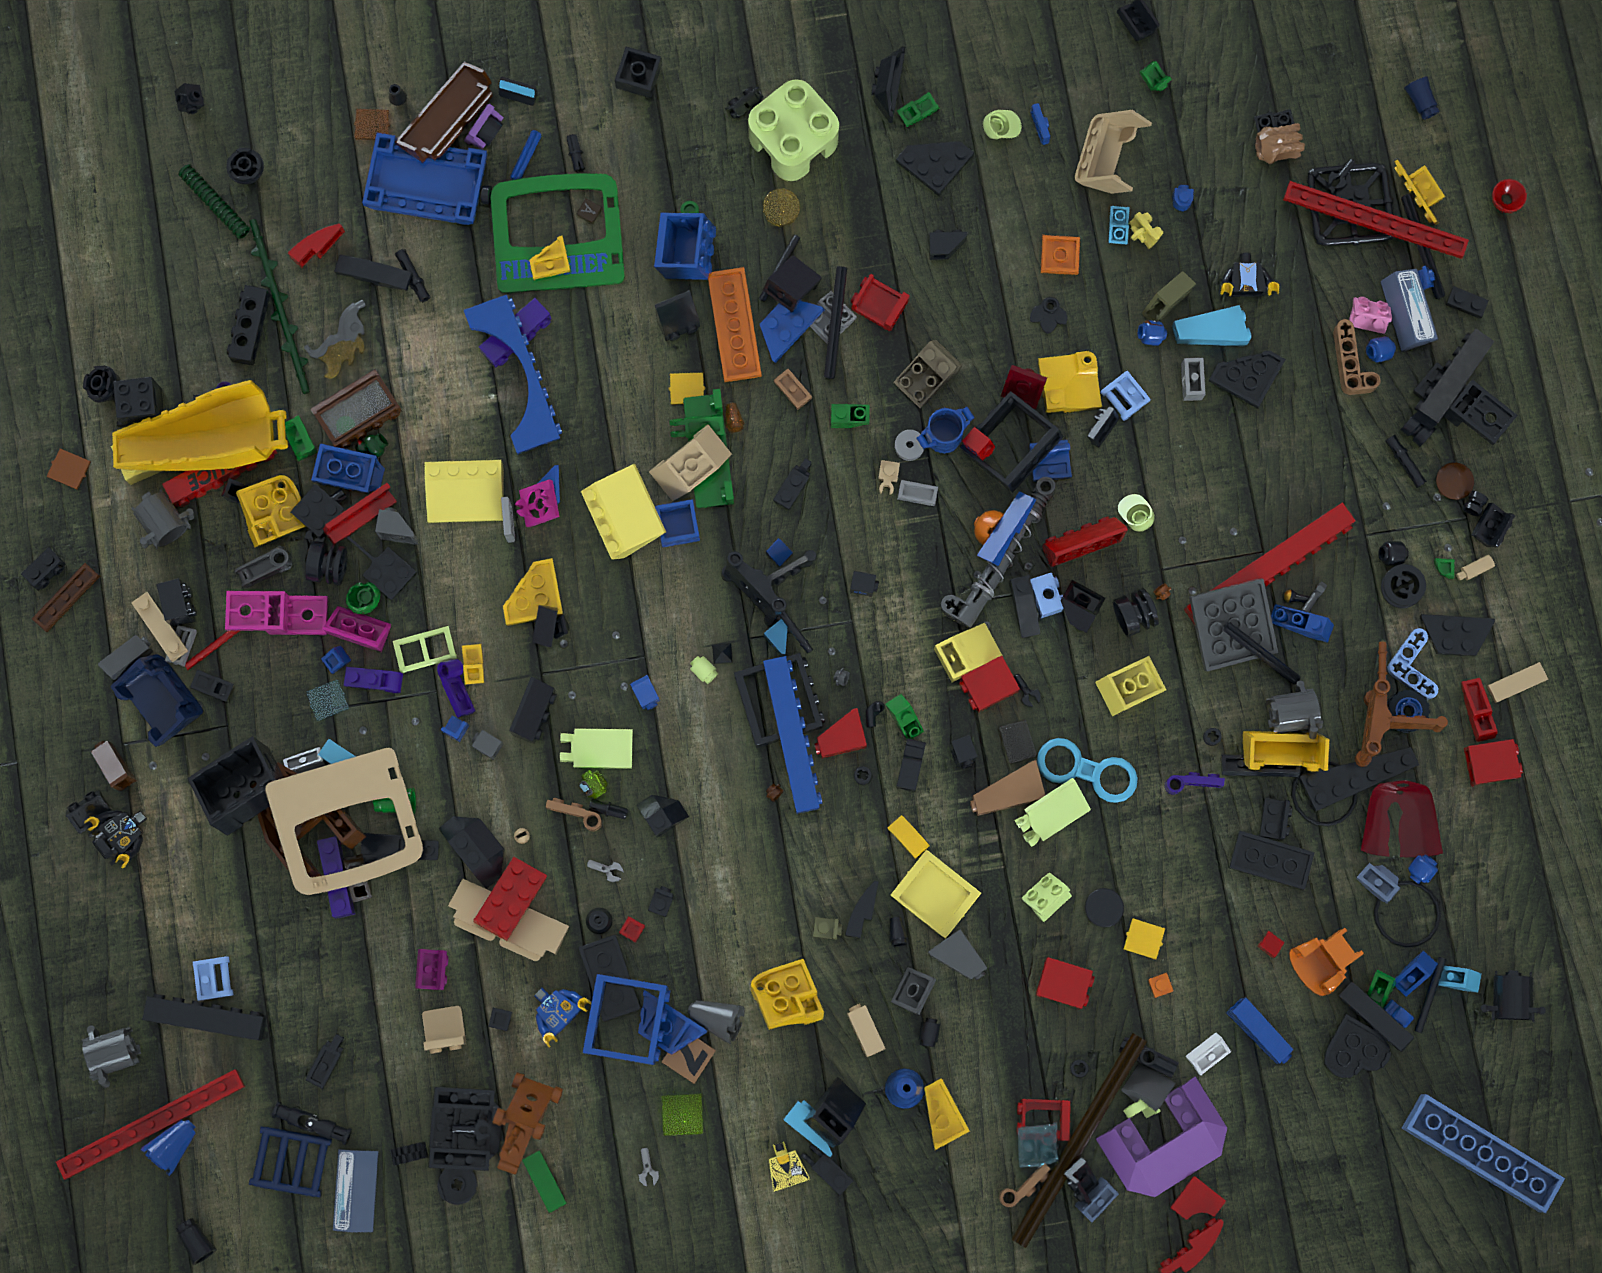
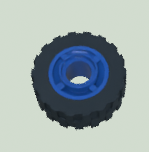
M1415 690L1397 692L1387 701V707L1392 716L1405 715L1403 712L1405 706L1409 707L1412 711L1411 715L1407 717L1422 715L1429 718L1430 714L1427 699L1421 693L1415 692ZM1396 729V731L1404 732V733H1409V732H1414V731L1419 730V729Z

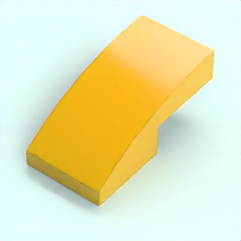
M482 644L462 645L465 685L484 683Z
M902 815L888 827V830L915 859L929 847L925 839Z

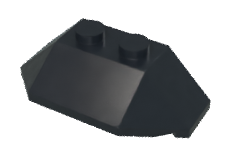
M904 46L882 59L880 67L876 66L874 78L878 79L877 84L872 86L871 95H874V103L889 123H893L906 50Z
M453 816L439 827V830L486 889L500 879L502 876L504 848L480 818Z

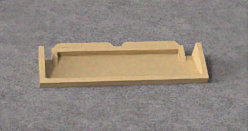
M462 879L448 905L450 908L457 910L453 916L455 918L454 924L488 941L494 940L498 936L473 922L491 891ZM528 908L508 941L501 938L499 943L508 950L533 961H538L541 957H544L546 950L557 955L569 926Z

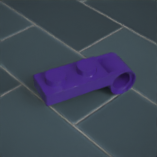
M453 659L439 663L437 672L457 718L474 713V706L460 678V675L463 673L462 662L459 659Z
M346 667L344 686L401 693L403 673Z
M1189 772L1185 776H1171L1166 780L1164 787L1167 793L1175 795L1183 790L1184 785L1222 788L1225 778H1219V774H1208V777L1200 776V773ZM1171 780H1175L1178 782V790H1174L1170 787Z

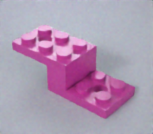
M227 591L226 630L266 631L269 635H327L323 627L328 621V596H289L285 591ZM244 606H250L251 612L247 616L241 614V609ZM307 610L313 612V617L310 620L303 619V613Z

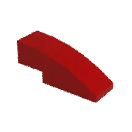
M341 224L323 228L296 244L288 252V255L302 268L314 254L321 259L345 231Z
M1476 678L1461 682L1467 713L1476 741L1480 742L1495 738L1498 731L1491 715L1493 710L1481 679Z

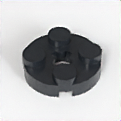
M93 830L88 834V837H94L92 843L104 859L110 858L109 864L112 866L119 856L118 852L113 846L109 847L105 843L108 839L102 831L96 832Z
M444 1169L437 1183L441 1198L454 1205H461L470 1201L476 1194L478 1187L475 1173L472 1170ZM455 1179L463 1182L461 1190L452 1187Z

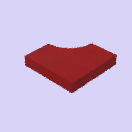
M1193 1176L1170 1208L1185 1220L1197 1213H1207L1215 1217L1226 1200L1197 1177Z

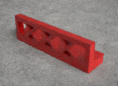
M388 483L325 524L323 531L333 544L339 543L377 517L379 509L385 510V508H390L396 504L397 501L389 492L390 486Z

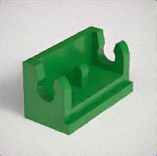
M299 415L285 422L286 436L298 461L318 453Z

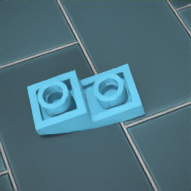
M1110 206L1108 243L1128 244L1130 207Z

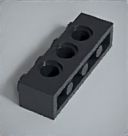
M245 285L244 291L240 292L239 301L241 304L235 313L237 321L231 330V337L233 338L231 344L227 347V355L232 362L254 366L270 299V293L267 289ZM256 304L254 310H248L249 305ZM246 322H252L249 328H243ZM242 340H248L245 346H239Z

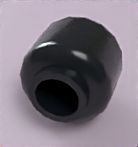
M1386 541L1379 548L1378 556L1386 566H1397L1405 562L1409 556V551L1401 541Z

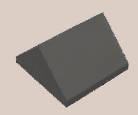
M908 967L891 1003L918 1016L936 979Z

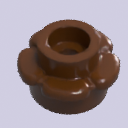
M772 784L766 790L768 793L766 797L772 801L778 799L784 792L781 784Z

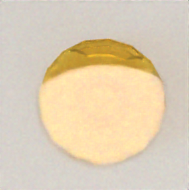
M773 190L764 199V215L774 225L784 226L791 224L799 215V200L790 190Z

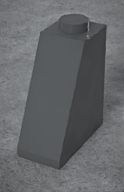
M135 635L100 661L98 665L116 681L139 658L149 656L153 652L149 647L151 643L144 636L140 638Z
M961 929L927 952L929 956L969 980L975 978L977 981L986 974L984 972L987 969L986 965Z

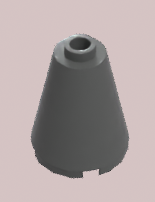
M696 1000L690 1004L688 1014H690L691 1020L726 1043L731 1044V1041L734 1042L741 1029L742 1022H740V1016L744 1017L745 1008L741 1005Z

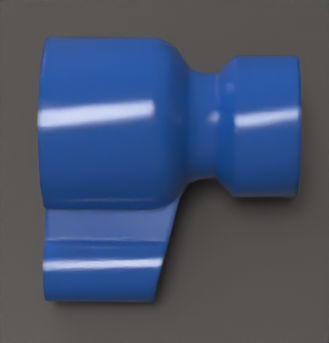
M1392 999L1384 1007V1010L1404 1028H1407L1414 1019L1411 1014Z

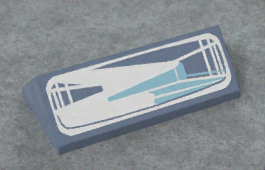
M1418 270L1396 271L1383 279L1381 285L1387 304L1391 307L1392 321L1401 351L1404 352L1439 340Z
M338 1150L333 1231L373 1232L379 1151Z

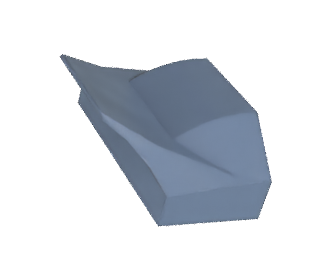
M1369 863L1357 877V880L1368 891L1387 904L1400 890L1398 886L1399 878L1383 865L1373 866Z

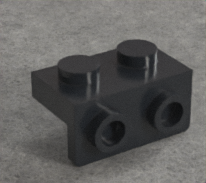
M1134 0L1132 3L1120 7L1116 11L1136 42L1151 36L1160 26L1144 0Z
M1488 503L1471 535L1486 547L1498 548L1503 542L1506 532L1512 526L1515 515L1504 512L1494 503Z
M1080 1158L1064 1174L1068 1179L1067 1185L1074 1191L1073 1195L1079 1202L1084 1201L1087 1205H1090L1092 1202L1088 1194L1099 1183L1087 1162Z

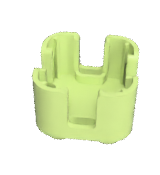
M790 80L784 83L756 105L749 114V140L751 145L757 152L763 148L771 157L773 171L784 180L796 181L801 179L809 172L811 159L819 153L827 158L837 148L839 135L838 118L805 81Z

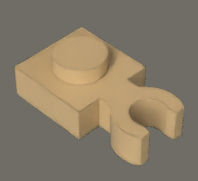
M881 460L878 480L884 482L879 487V493L882 494L883 488L888 487L890 489L889 495L893 494L894 487L891 482L897 483L900 463Z

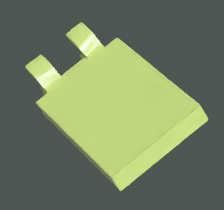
M574 729V734L561 733L560 741L561 743H571V753L560 752V762H574V768L632 769L633 729Z
M1071 778L1024 809L1026 815L1014 821L1023 832L1027 831L1030 826L1033 830L1023 834L1025 841L1032 847L1039 841V838L1045 841L1091 809L1078 784Z

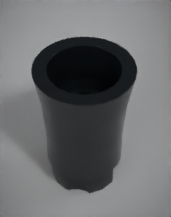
M193 1218L181 1223L176 1228L179 1238L189 1254L192 1265L199 1264L217 1251V1248L208 1240Z

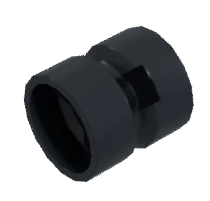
M1412 416L1400 430L1406 436H1412V441L1421 447L1435 432L1436 428L1434 427L1430 430Z

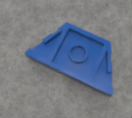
M800 301L797 308L791 312L779 303L760 323L769 353L775 363L825 310L822 306Z
M645 990L643 992L644 1001L643 1008H641V1022L638 1033L651 1041L658 998ZM665 1004V1010L668 1011L666 1022H662L661 1030H664V1036L658 1046L672 1055L706 1034L708 1030L668 1004Z

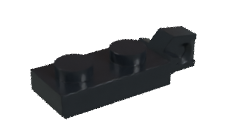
M805 458L800 467L796 465L791 470L774 497V502L787 510L791 509L809 480L811 473L808 470L812 465L811 461Z
M336 1034L332 1042L327 1041L323 1045L305 1079L306 1081L324 1089L342 1055L343 1048L340 1046L345 1037Z

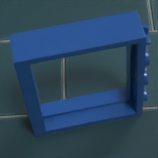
M597 974L583 1053L655 1065V1061H659L661 1052L658 1049V1044L662 1042L664 1030H661L662 1022H666L668 1011L665 1010V1004L670 1001L671 991L668 990V986ZM606 982L660 991L648 1058L594 1049Z

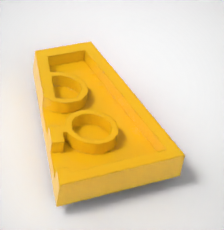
M942 1078L924 1087L935 1150L970 1132Z

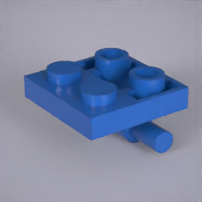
M1060 440L1032 471L1033 482H1037L1042 477H1050L1053 480L1069 479L1072 477L1069 458L1070 444L1068 440ZM1037 443L1029 444L1030 451Z

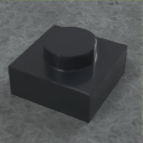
M493 1008L488 1027L508 1031L513 1012Z

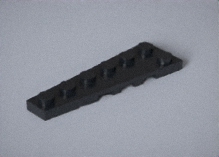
M1410 747L1372 757L1371 762L1365 767L1358 766L1356 762L1329 768L1328 771L1321 770L1305 774L1298 778L1314 812L1420 764Z

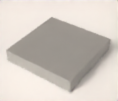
M501 497L504 536L508 543L515 542L512 504L508 497Z

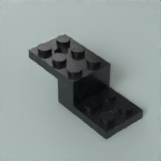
M1437 362L1414 389L1413 393L1424 401L1426 398L1424 394L1430 386L1434 387L1436 384L1433 382L1439 373H1444L1443 366ZM1474 380L1468 385L1465 384L1443 415L1456 427L1464 422L1492 445L1496 443L1518 416ZM1486 414H1492L1495 422H1487Z

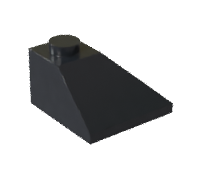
M1072 580L1061 599V603L1069 623L1076 629L1087 633L1105 597Z

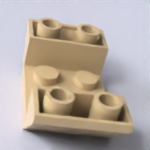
M706 425L694 435L690 442L666 461L662 460L649 473L669 498L674 501L690 492L715 472L732 453L712 428Z

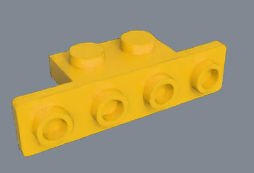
M1397 159L1394 161L1397 165L1394 169L1400 177L1403 175L1406 179L1405 186L1409 192L1413 191L1417 196L1414 200L1419 207L1423 206L1426 210L1424 215L1429 223L1433 222L1437 225L1439 222L1430 207L1445 198V195L1425 165L1411 175H1408L1401 162Z

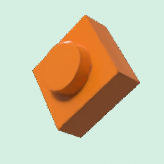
M1167 973L1148 979L1154 998L1174 991Z

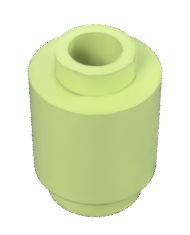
M697 656L690 663L692 665L690 670L702 682L705 681L709 684L718 675L716 668L704 656L701 658Z

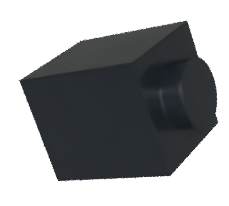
M854 571L850 593L872 597L873 592H877L879 581H876V575Z

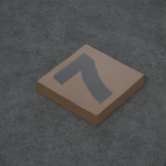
M696 1039L672 1055L667 1053L662 1063L695 1084L716 1050L701 1040Z

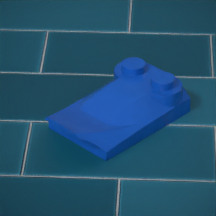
M320 444L311 480L320 485H330L369 493L381 487L385 468L380 464L375 455Z

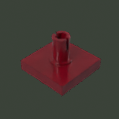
M1011 365L1000 397L1005 398L1011 391L1030 407L1036 409L1048 377L1036 374L1029 368L1023 369Z

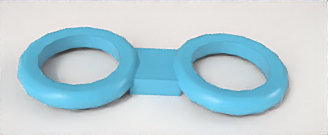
M1062 738L1049 740L1042 745L1038 752V769L1043 777L1052 783L1063 784L1071 778L1078 777L1092 782L1094 791L1100 798L1114 803L1127 800L1137 788L1138 778L1136 771L1128 761L1122 758L1110 757L1102 760L1100 763H1096L1082 758L1078 747L1073 742ZM1062 746L1072 752L1075 762L1071 772L1059 776L1054 775L1047 769L1045 755L1052 747ZM1117 765L1126 770L1130 779L1126 791L1114 795L1109 794L1101 787L1100 774L1107 766Z

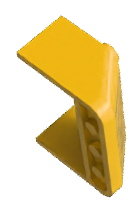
M1243 731L1244 762L1249 769L1260 770V766L1294 765L1307 767V771H1318L1319 768L1328 771L1329 739L1317 733L1316 739H1310L1309 733Z

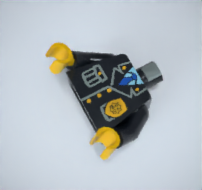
M113 810L90 817L84 823L91 822L93 824L88 829L89 831L94 828L102 831L109 844L119 854L115 863L118 860H123L124 864L121 868H125L127 863L140 851L144 832L139 825L146 821L147 818L140 810L132 817L127 812Z

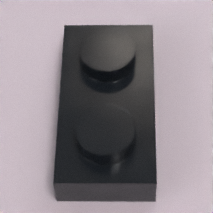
M1453 287L1446 305L1481 319L1489 300Z

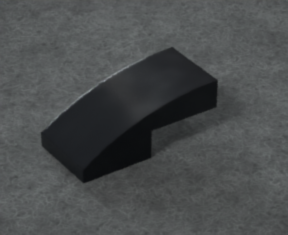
M197 670L190 688L226 702L234 684Z

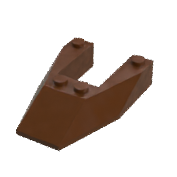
M279 762L277 763L284 778L297 774ZM255 782L251 787H256L257 782ZM270 807L257 814L266 843L288 870ZM342 808L309 819L296 825L294 829L297 841H299L323 819L341 843L351 850L366 837ZM300 848L308 876H322Z

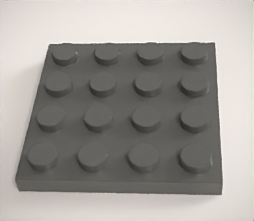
M1263 578L1189 596L1204 671L1207 672L1258 658L1223 631L1224 626L1229 622L1271 654L1278 653Z

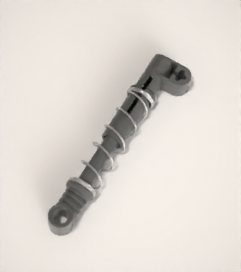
M1042 477L1037 481L1036 487L1030 495L1036 501L1020 533H1015L999 566L988 562L982 575H978V581L972 584L971 592L966 601L954 595H947L942 599L941 608L946 617L971 629L987 601L993 598L994 590L998 583L1003 582V575L1007 568L1013 566L1012 560L1015 557L1013 553L1022 551L1019 542L1022 538L1031 536L1030 524L1038 523L1041 520L1042 509L1045 508V505L1048 503L1047 501L1055 494V482L1053 479ZM1048 485L1051 489L1044 492L1041 490V487ZM1028 529L1029 536H1024L1025 532ZM1017 545H1019V546H1020V550H1019V551H1014V550L1016 549ZM952 603H954V608L951 607L950 609H948L947 604L951 605ZM961 605L962 607L960 611L955 616V609H958V607Z

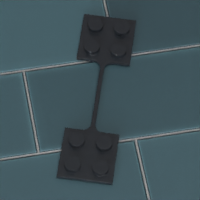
M315 484L290 513L320 537L324 533L323 528L325 524L340 515L344 508ZM346 537L372 561L371 566L363 576L390 600L398 594L417 572L389 547L379 557H372L351 537Z

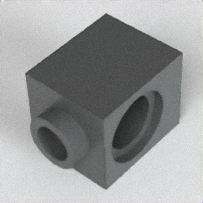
M481 730L480 733L477 732L472 739V747L492 760L495 759L503 746L502 741L484 730Z

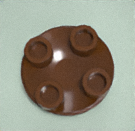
M1453 462L1444 465L1436 477L1438 492L1449 499L1458 500L1465 498L1474 487L1472 472L1461 463Z

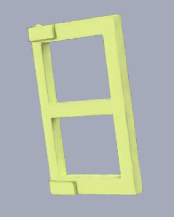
M449 626L393 641L400 673L457 659ZM444 633L450 654L430 660L425 638ZM420 640L425 661L405 666L400 645Z

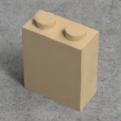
M860 1004L849 1008L850 1012L847 1013V1017L866 1058L884 1050L885 1046L866 1005L861 1007Z

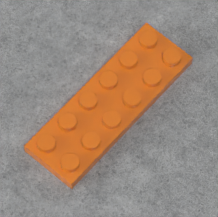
M741 267L711 272L708 277L724 383L762 377L745 269Z

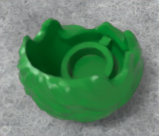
M371 582L366 584L356 583L348 590L346 595V604L355 614H368L372 612L380 600V590Z

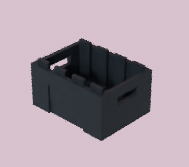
M252 736L187 779L209 824L228 836L242 827L243 823L270 807L265 792L266 785L272 781L282 779L284 776L269 747ZM257 782L256 787L252 788L251 784ZM237 792H240L239 798H235Z

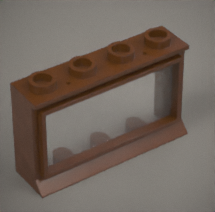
M376 369L311 408V411L334 447L343 449L350 447L353 441L365 438L369 431L381 428L387 420L397 418L400 415L399 413L402 412Z

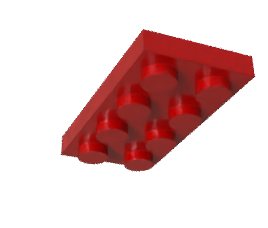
M513 857L473 922L503 940L508 941L547 879V875Z

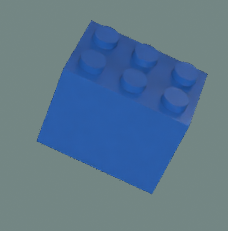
M661 213L654 267L665 279L708 280L709 274L712 271L710 260L714 254L712 243L713 238L716 236V227L704 213Z

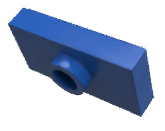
M1039 103L1032 105L1030 113L1041 144L1045 145L1050 141L1049 123L1047 117H1043Z

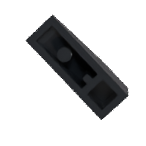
M1030 576L1010 579L1009 587L1021 638L1040 635Z

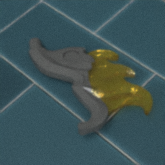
M363 300L355 304L351 303L343 311L339 321L338 333L330 335L317 350H311L308 345L304 346L306 352L312 358H319L328 366V373L323 377H336L341 370L344 360H348V365H351L354 361L356 348H360V353H363L365 345L359 334H364V326L357 314L358 310L366 306Z

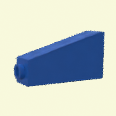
M1247 998L1239 999L1226 1012L1276 1064L1281 1062L1284 1064L1291 1058L1292 1055L1290 1053L1293 1051V1048Z

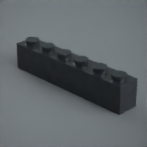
M1475 329L1471 334L1468 332L1461 341L1464 343L1462 347L1458 346L1452 353L1454 356L1453 360L1449 359L1443 366L1444 373H1439L1434 379L1435 386H1430L1424 394L1425 400H1420L1414 408L1416 413L1413 418L1430 430L1438 424L1494 343L1491 338L1478 329Z
M154 994L153 997L147 996L142 1020L262 1041L267 1018L261 1017V1012L250 1011V1014L242 1013L243 1009L231 1007L230 1011L223 1010L222 1005L212 1004L210 1008L204 1007V1002L192 1000V1004L184 1003L185 999L173 997L171 1001L165 1000V995Z

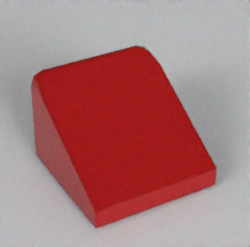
M1268 931L1257 947L1270 957L1275 958L1285 942Z

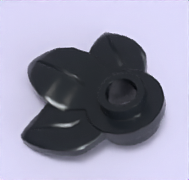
M1047 297L1042 301L1041 305L1033 308L1030 314V322H1040L1042 330L1049 334L1054 331L1057 323L1066 325L1067 313L1060 308V303L1056 298ZM1052 304L1054 308L1050 310L1047 308V305Z

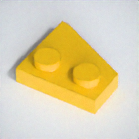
M559 236L550 246H546L541 253L529 260L534 280L570 272L563 236Z

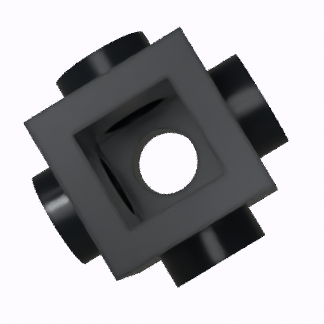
M184 83L174 91L179 112L195 114L204 106L200 85Z

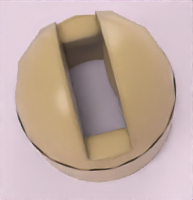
M519 828L514 833V839L519 844H525L530 839V833L525 828ZM526 832L525 836L517 838L518 835Z

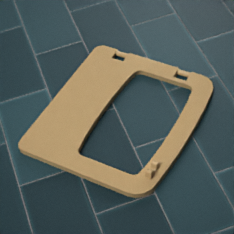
M391 748L380 749L275 780L266 785L265 792L291 880L295 889L302 894L312 895L358 884L415 863L422 855V841L394 750ZM394 767L397 776L393 780H391L388 769ZM390 798L393 801L405 842L403 850L349 870L318 877L308 876L294 831L296 825L325 813L367 801ZM411 825L414 836L408 838L405 827Z

